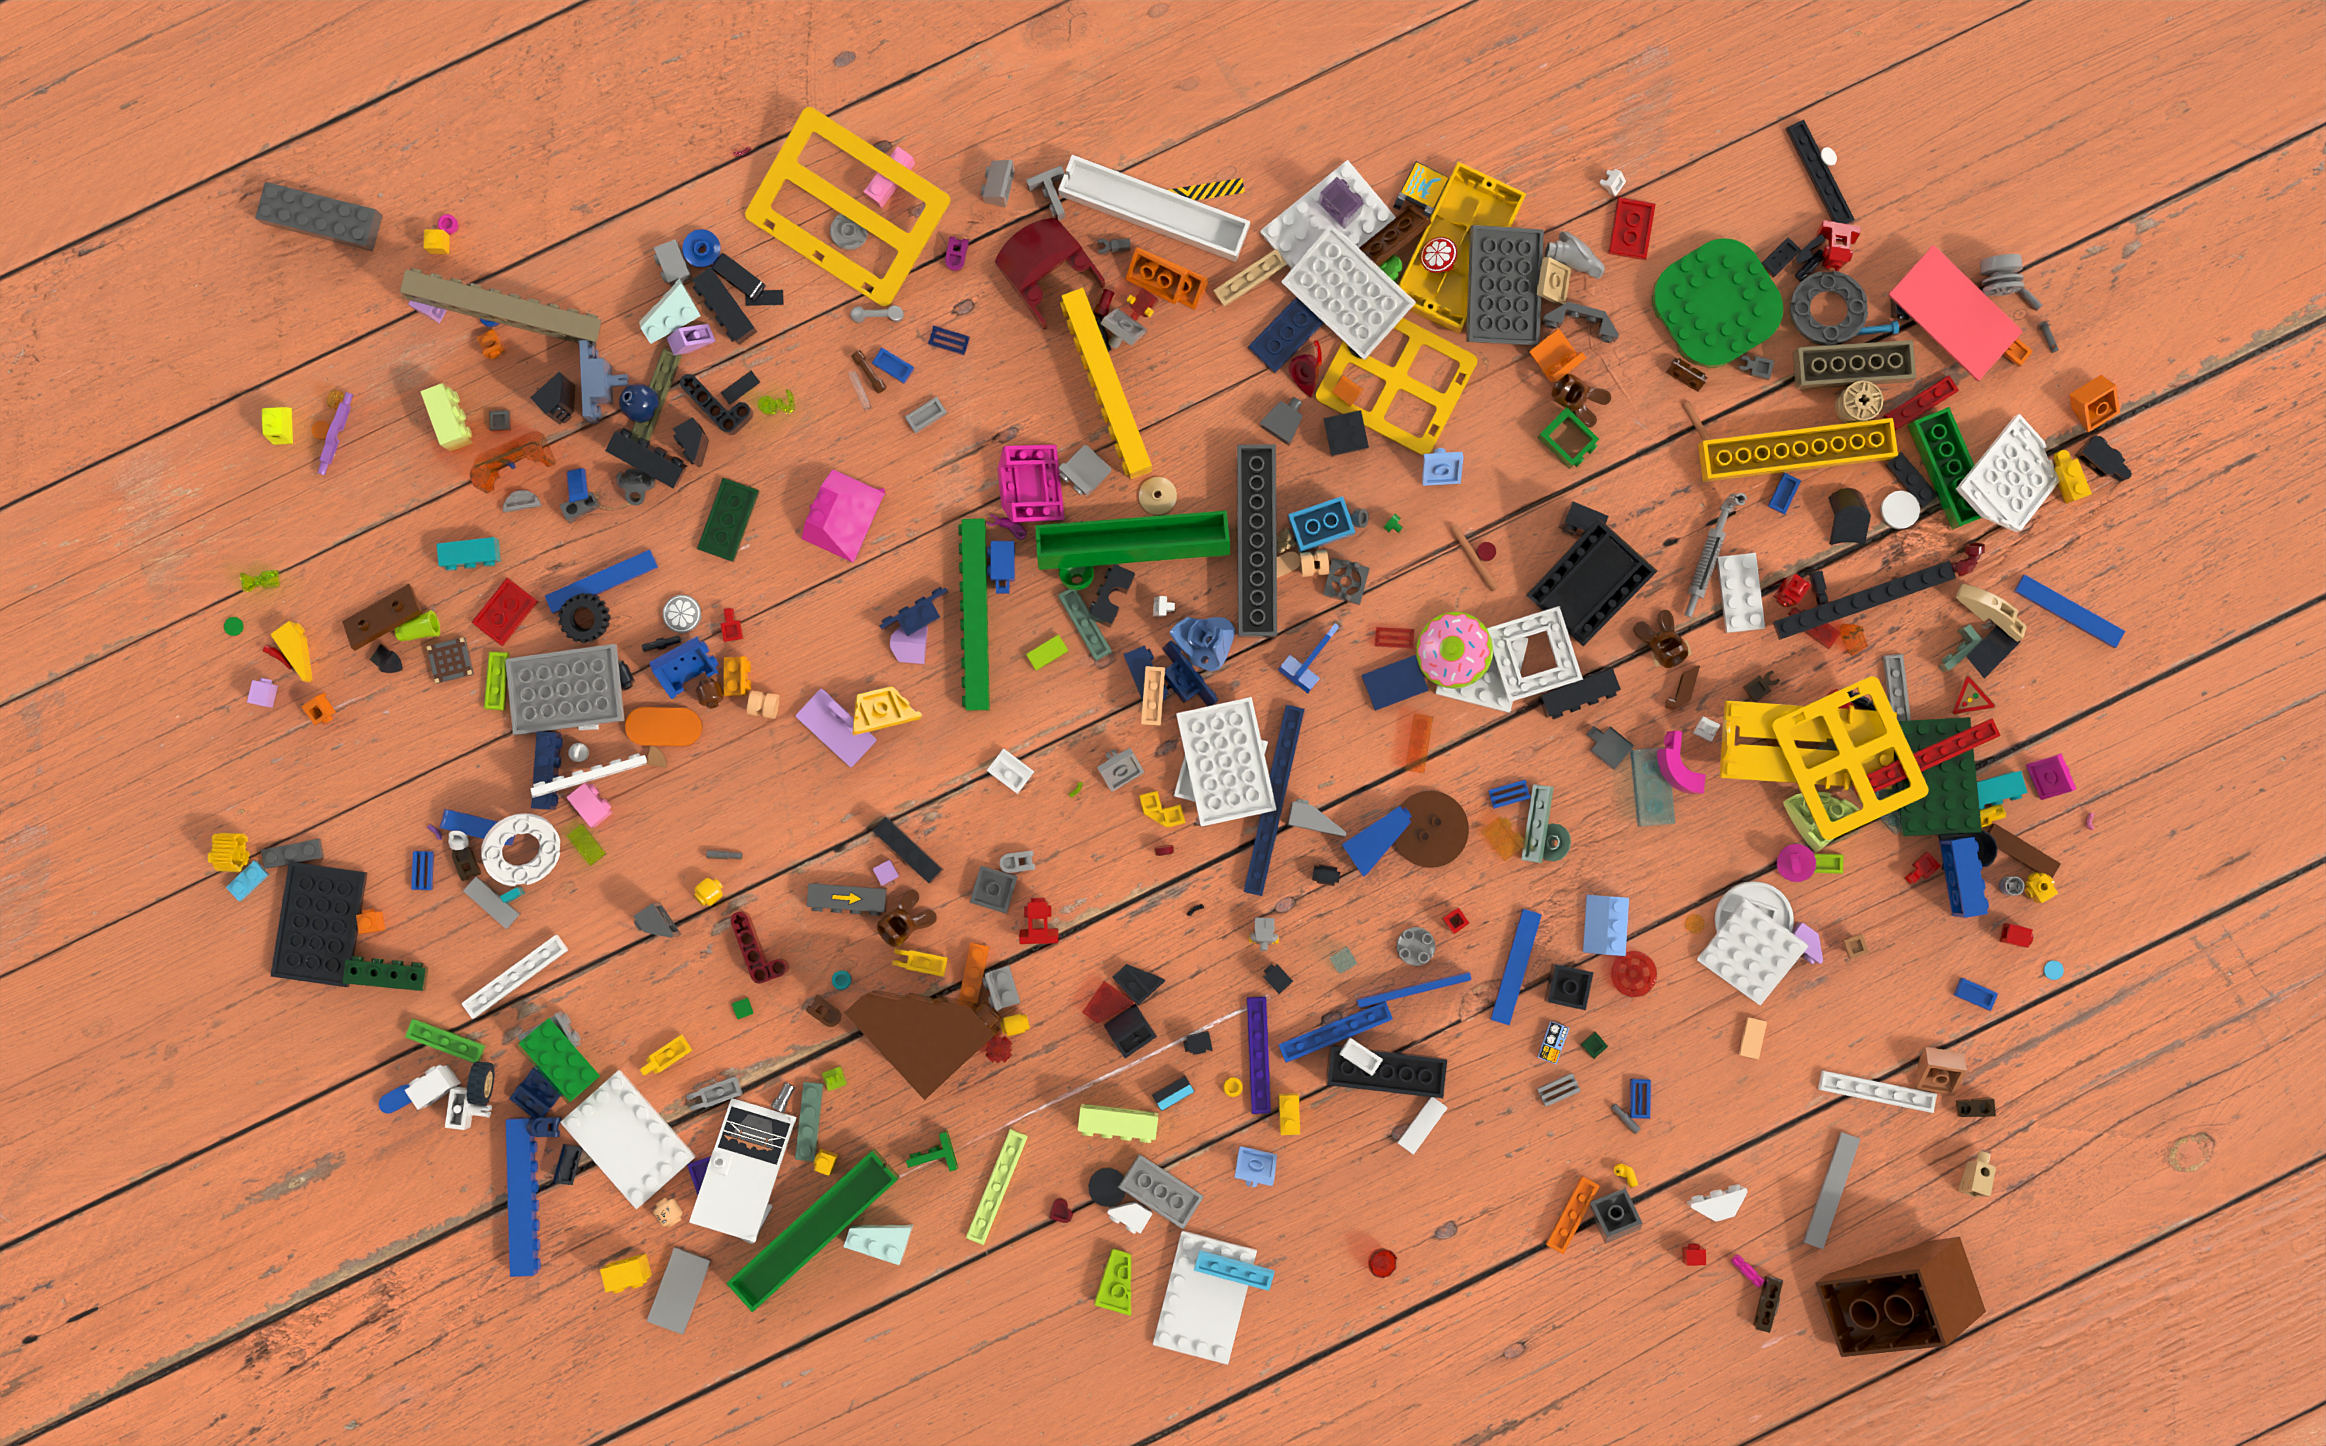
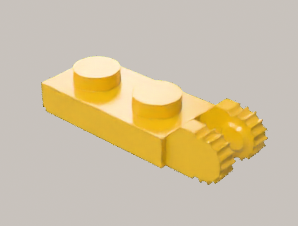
M895 948L894 953L906 955L908 960L907 963L892 960L891 965L944 977L948 957Z

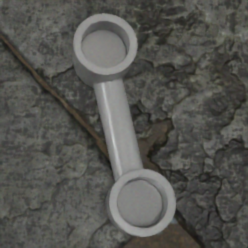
M857 306L851 310L850 317L855 323H862L866 317H889L892 322L897 323L902 321L904 313L899 306H891L889 309L864 310L862 307Z

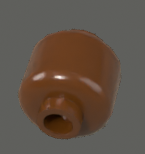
M706 679L699 682V686L696 688L699 704L707 706L708 709L718 707V703L723 700L720 683L714 681V679Z

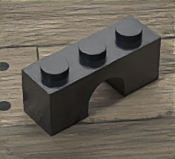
M1116 564L1113 565L1112 569L1108 568L1104 577L1107 580L1104 586L1100 585L1096 593L1099 597L1096 602H1092L1088 610L1091 613L1090 619L1111 628L1119 607L1110 602L1109 595L1115 591L1127 594L1135 577L1134 572Z

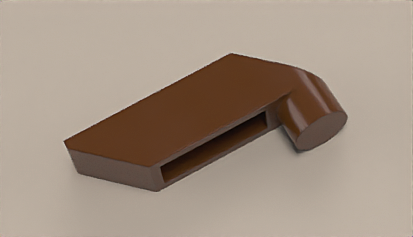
M1699 665L1682 673L1675 699L1668 697L1665 708L1674 710L1691 700L1700 668Z

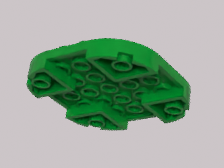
M1722 238L1709 241L1672 263L1656 280L1652 295L1654 313L1657 318L1661 319L1675 341L1680 355L1693 365L1707 368L1725 366L1766 341L1777 330L1783 316V301L1780 292L1759 258L1751 248L1734 239Z

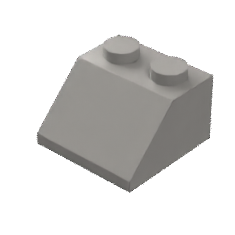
M1012 160L991 161V166H987L985 172L987 182L986 185H982L981 189L984 203L1001 207L1007 206L1015 173Z

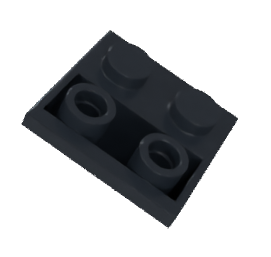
M692 417L673 428L675 432L673 437L682 449H685L683 454L687 461L700 468L704 462L709 439L700 423Z
M1136 1003L1104 1024L1105 1029L1124 1058H1127L1157 1037V1034Z

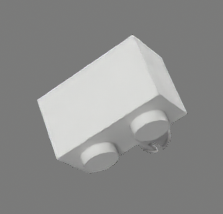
M457 1086L450 1088L445 1128L468 1129L471 1127L473 1115L489 1118L491 1112L488 1111L492 1110V1106L469 1104L466 1096V1087Z

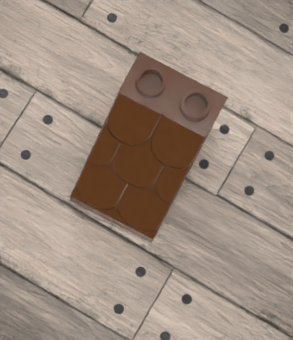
M873 990L861 996L844 1012L924 1100L1000 1030L995 1023L1001 1019L999 1013L994 1008H991L987 1001L978 1006L976 1003L951 997L939 996L934 998L914 993L904 996Z
M1960 1237L1927 1241L1826 1274L1815 1282L1841 1357L1947 1346L1986 1312Z

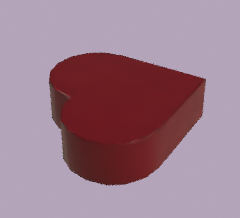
M1057 1198L1053 1203L1049 1219L1068 1223L1073 1217V1212L1068 1208V1203L1064 1198Z

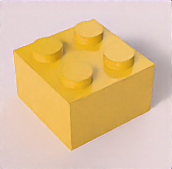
M646 1253L608 1263L600 1269L605 1292L612 1291V1294L622 1292L628 1286H631L632 1289L641 1287L652 1276Z

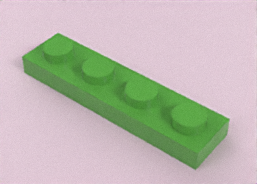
M415 1018L411 1020L405 1036L472 1063L481 1060L486 1047L484 1044Z

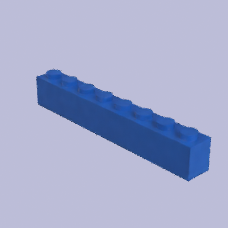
M533 1117L506 1119L510 1277L534 1276L541 1268V1260L538 1258L540 1239H537V1231L540 1228V1221L537 1219L539 1200H536L539 1183L536 1180L535 1173L538 1171V1161L535 1160L538 1144L535 1141V1137L527 1132V1124Z

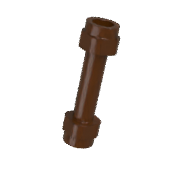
M856 351L851 357L857 365L861 366L873 383L872 387L877 394L883 392L887 388L881 379H878L868 365L862 351Z

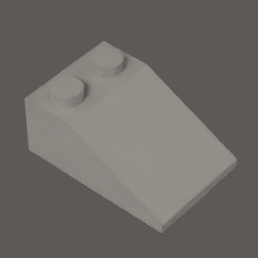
M1296 799V802H1291L1287 825L1342 837L1346 836L1347 832L1313 805H1308L1309 801Z

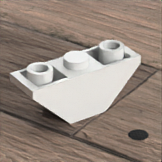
M1740 1184L1729 1186V1190H1714L1705 1197L1703 1195L1693 1196L1691 1201H1687V1205L1717 1222L1734 1217L1748 1191L1747 1188L1740 1186Z

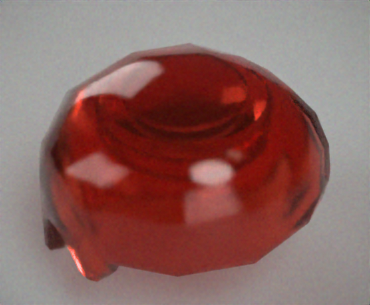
M1375 1249L1368 1257V1269L1375 1277H1388L1396 1270V1260L1398 1258L1389 1249Z

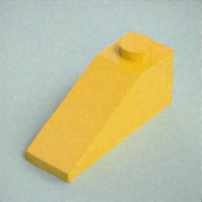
M288 621L270 635L302 681L310 683L313 679L307 638L303 634L305 630L299 623Z

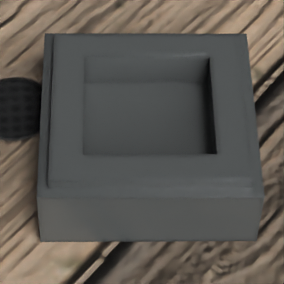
M509 410L489 411L490 431L511 430Z

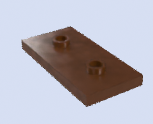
M1409 205L1396 215L1394 220L1360 246L1359 249L1379 267L1432 223L1430 218Z
M408 584L345 619L342 623L350 646L356 651L422 614L413 587Z

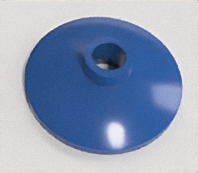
M699 229L687 235L683 242L682 251L685 259L691 265L707 267L718 259L721 246L716 235L708 230ZM702 247L706 248L704 253H700Z

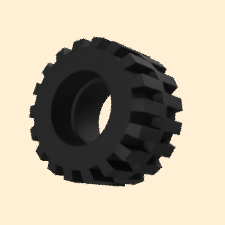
M581 593L565 601V604L560 608L561 612L558 614V617H560L558 623L562 625L561 631L566 632L567 638H573V641H581V643L592 642L601 637L607 631L606 629L609 627V620L611 619V615L608 614L610 611L609 607L606 608L604 605L606 604L605 601H601L597 595L592 596L591 593ZM580 607H586L594 614L595 622L589 629L580 627L575 621V611Z

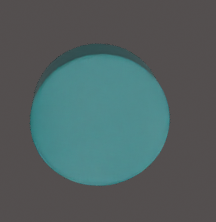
M845 970L837 971L832 976V984L836 989L844 990L851 985V975Z

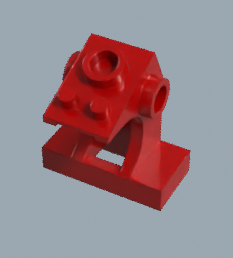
M1823 220L1817 232V237L1822 234L1828 240V246H1825L1823 251L1825 259L1822 266H1825V269L1834 268V271H1839L1848 261H1851L1853 250H1850V245L1855 244L1861 233V227ZM1835 241L1843 242V245L1835 244Z
M1031 898V902L1024 906V918H1028V929H1020L1019 944L1058 943V928L1048 927V917H1052L1051 905H1048V901H1045V898ZM1032 919H1043L1044 928H1033Z

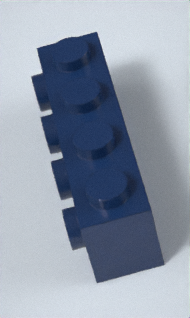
M537 731L533 784L545 781V784L553 782V778L559 777V768L561 767L560 749L563 745V738L560 733ZM557 791L532 798L531 809L556 810L559 799Z

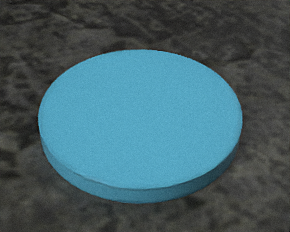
M2049 961L2046 963L2044 974L2047 978L2057 980L2062 977L2064 969L2060 962Z

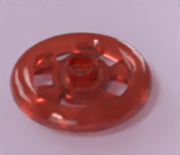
M1639 951L1626 952L1625 956H1619L1613 963L1611 979L1615 988L1623 995L1640 997L1650 992L1657 980V969L1653 960L1648 955ZM1639 959V965H1631V960ZM1622 964L1627 966L1624 974L1619 972ZM1648 967L1649 976H1644L1642 968ZM1633 970L1637 972V975L1634 978H1632L1630 975L1631 971ZM1624 978L1630 983L1628 987L1621 983ZM1643 981L1645 986L1637 989L1635 984Z

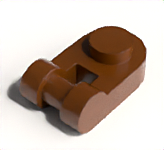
M819 995L815 996L813 1004L806 1009V1012L828 1027L836 1026L841 1021L840 1011ZM820 1006L825 1008L822 1014L817 1011Z

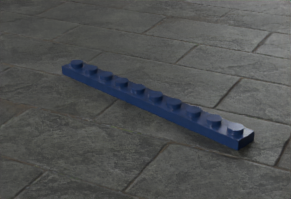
M1290 705L1285 706L1269 776L1276 810L1261 813L1243 891L1246 893L1263 895L1305 709Z

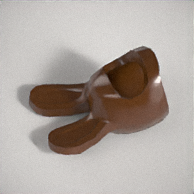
M1568 373L1555 383L1551 393L1556 403L1573 410L1576 417L1588 428L1596 424L1597 418L1595 414L1584 406L1587 399L1601 405H1607L1611 401V393L1608 390L1588 387L1578 377Z
M1662 610L1658 613V622L1662 633L1658 636L1648 624L1643 621L1637 622L1633 629L1635 635L1651 646L1654 656L1661 666L1672 668L1687 658L1688 646L1675 633L1674 619L1670 611Z
M913 889L908 890L903 895L896 910L888 913L878 921L877 931L879 935L892 947L900 946L915 930L929 927L937 920L936 913L932 910H926L913 919L910 917L908 912L916 905L920 897L919 893Z

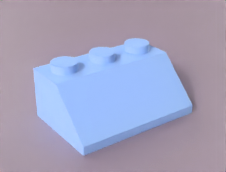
M1586 895L1584 953L1626 955L1629 898Z

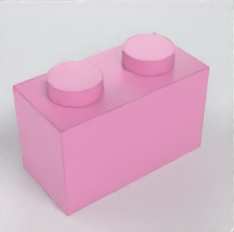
M583 783L566 798L590 827H596L613 813L610 810L611 805L606 799L602 800L598 795L599 790L594 784Z

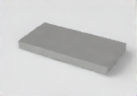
M1138 1154L1118 1186L1181 1229H1184L1204 1197L1140 1154Z
M675 1246L647 1322L683 1335L711 1259Z

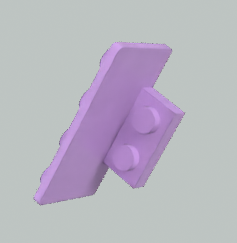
M820 689L796 714V717L849 767H853L877 741L870 732L853 736L854 718L823 689Z

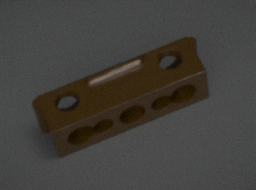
M1765 1276L1753 1323L1756 1330L1771 1332L1774 1316L1777 1314L1780 1302L1779 1296L1783 1284L1782 1279ZM1774 1284V1289L1770 1291L1771 1285ZM1770 1301V1305L1766 1307V1302ZM1766 1316V1322L1762 1323V1319Z

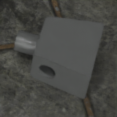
M1295 397L1291 399L1288 405L1280 401L1262 419L1259 427L1290 446L1303 417L1302 414L1297 412L1302 402Z

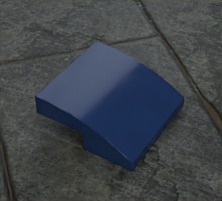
M533 1067L509 1099L531 1117H545L561 1096L542 1074Z

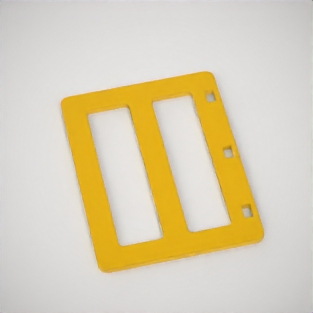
M806 107L749 204L745 216L750 222L881 306H889L948 208L951 199L946 192L815 108ZM813 132L821 135L925 202L926 206L910 233L905 232L798 163V157ZM785 180H790L896 248L898 254L884 278H878L771 208V204ZM767 219L776 224L773 230L764 225ZM816 251L825 256L822 261L813 256ZM865 282L874 287L872 293L862 288Z

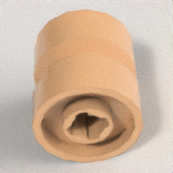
M1327 550L1315 551L1314 554L1311 552L1299 553L1302 577L1313 576L1314 573L1318 575L1329 574ZM1314 561H1318V565L1314 566Z
M751 691L748 699L747 715L759 717L762 714L764 718L775 719L779 707V695L767 693L765 696L763 692Z

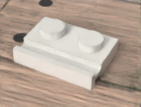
M1004 748L987 770L1017 794L1034 773L1033 770Z

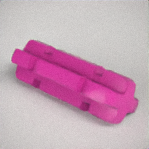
M1737 1254L1731 1259V1262L1749 1280H1752L1751 1282L1759 1288L1764 1283V1279L1759 1274L1757 1275V1272L1747 1262H1744L1740 1255Z

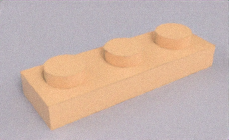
M1146 666L1141 721L1143 725L1161 726L1165 668Z

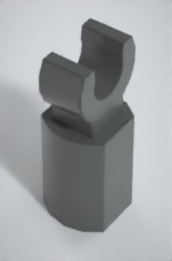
M1130 238L1111 239V241L1105 239L1097 240L1098 244L1105 245L1104 249L1098 250V253L1101 255L1106 254L1108 251H1112V253L1131 251Z

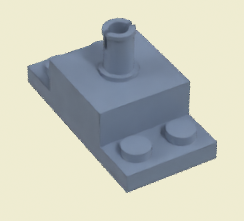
M579 340L583 417L590 423H599V418L602 417V410L598 404H612L613 386H628L629 382L627 380L629 378L628 374L612 375V366L604 358H599L598 350L589 341Z

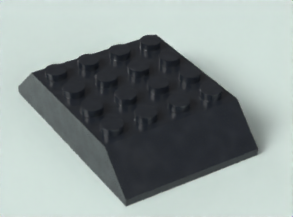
M1598 519L1526 596L1543 611L1560 606L1568 633L1584 646L1658 570L1602 520Z

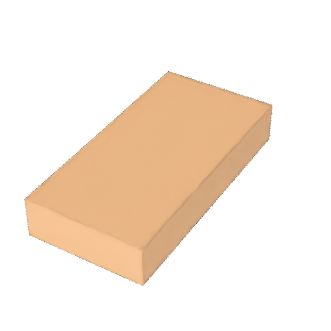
M1746 1018L1738 1055L1759 1060L1767 1025L1766 1021Z

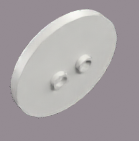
M1750 881L1732 887L1723 895L1715 911V928L1717 933L1744 899L1792 933L1794 917L1791 905L1778 889L1767 883Z

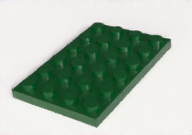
M1970 717L1898 721L1912 753L1971 728ZM1974 748L1922 771L1921 773L1928 786V794L1917 801L1899 808L1902 837L1982 832ZM1894 750V762H1895V761H1897V760H1899V759H1898V756H1897V754H1896V752H1895V750ZM1908 778L1897 782V792L1910 786Z

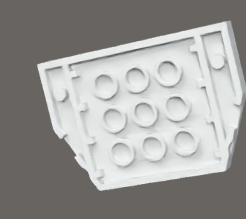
M2018 414L2004 428L1956 490L1982 518L2018 532L2023 529L2060 480L2054 470L2052 460H2048L2044 449L2046 448L2045 441Z

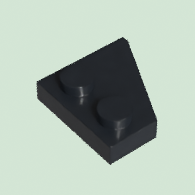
M1128 964L1112 977L1138 1006L1166 981L1162 977Z

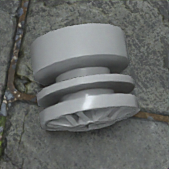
M2004 254L1980 261L1981 275L1990 276L1982 281V285L1986 286L1983 288V293L1986 296H2005L2025 289L2024 282H2020L2024 279V276L2022 274H2014L2023 269L2021 255Z

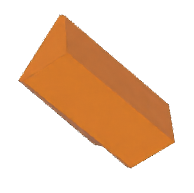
M1138 247L1135 249L1125 280L1174 305L1180 302L1194 310L1208 287L1207 277Z

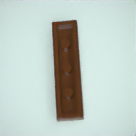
M1993 823L1988 833L1996 840L1999 850L2038 872V874L2044 873L2051 878L2054 877L2061 863L1999 825Z

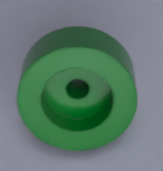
M1395 513L1383 528L1388 533L1392 529L1399 533L1403 529L1398 523L1401 518Z

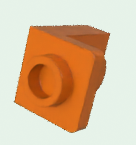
M494 329L476 337L483 350L482 354L487 359H495L505 351Z

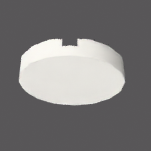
M1895 491L1882 501L1880 512L1882 519L1885 520L1888 526L1895 529H1905L1916 522L1919 517L1920 507L1917 499L1909 492Z

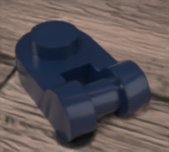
M533 1117L527 1124V1132L534 1137H560V1130L558 1128L561 1117ZM548 1123H551V1129H550V1130H547V1129H548Z

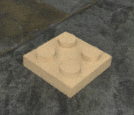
M1543 257L1537 295L1557 305H1563L1566 303L1571 268L1550 257Z

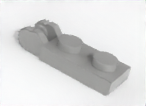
M735 1076L701 1088L697 1092L686 1095V1098L691 1100L701 1095L703 1102L692 1105L690 1110L693 1111L729 1100L743 1093L738 1078Z

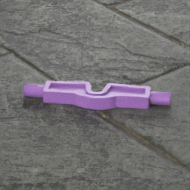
M345 392L343 401L339 403L334 420L329 427L325 446L319 460L321 461L317 472L319 474L325 475L328 465L332 463L339 444L337 435L339 431L344 430L351 406H349L353 397L351 393Z

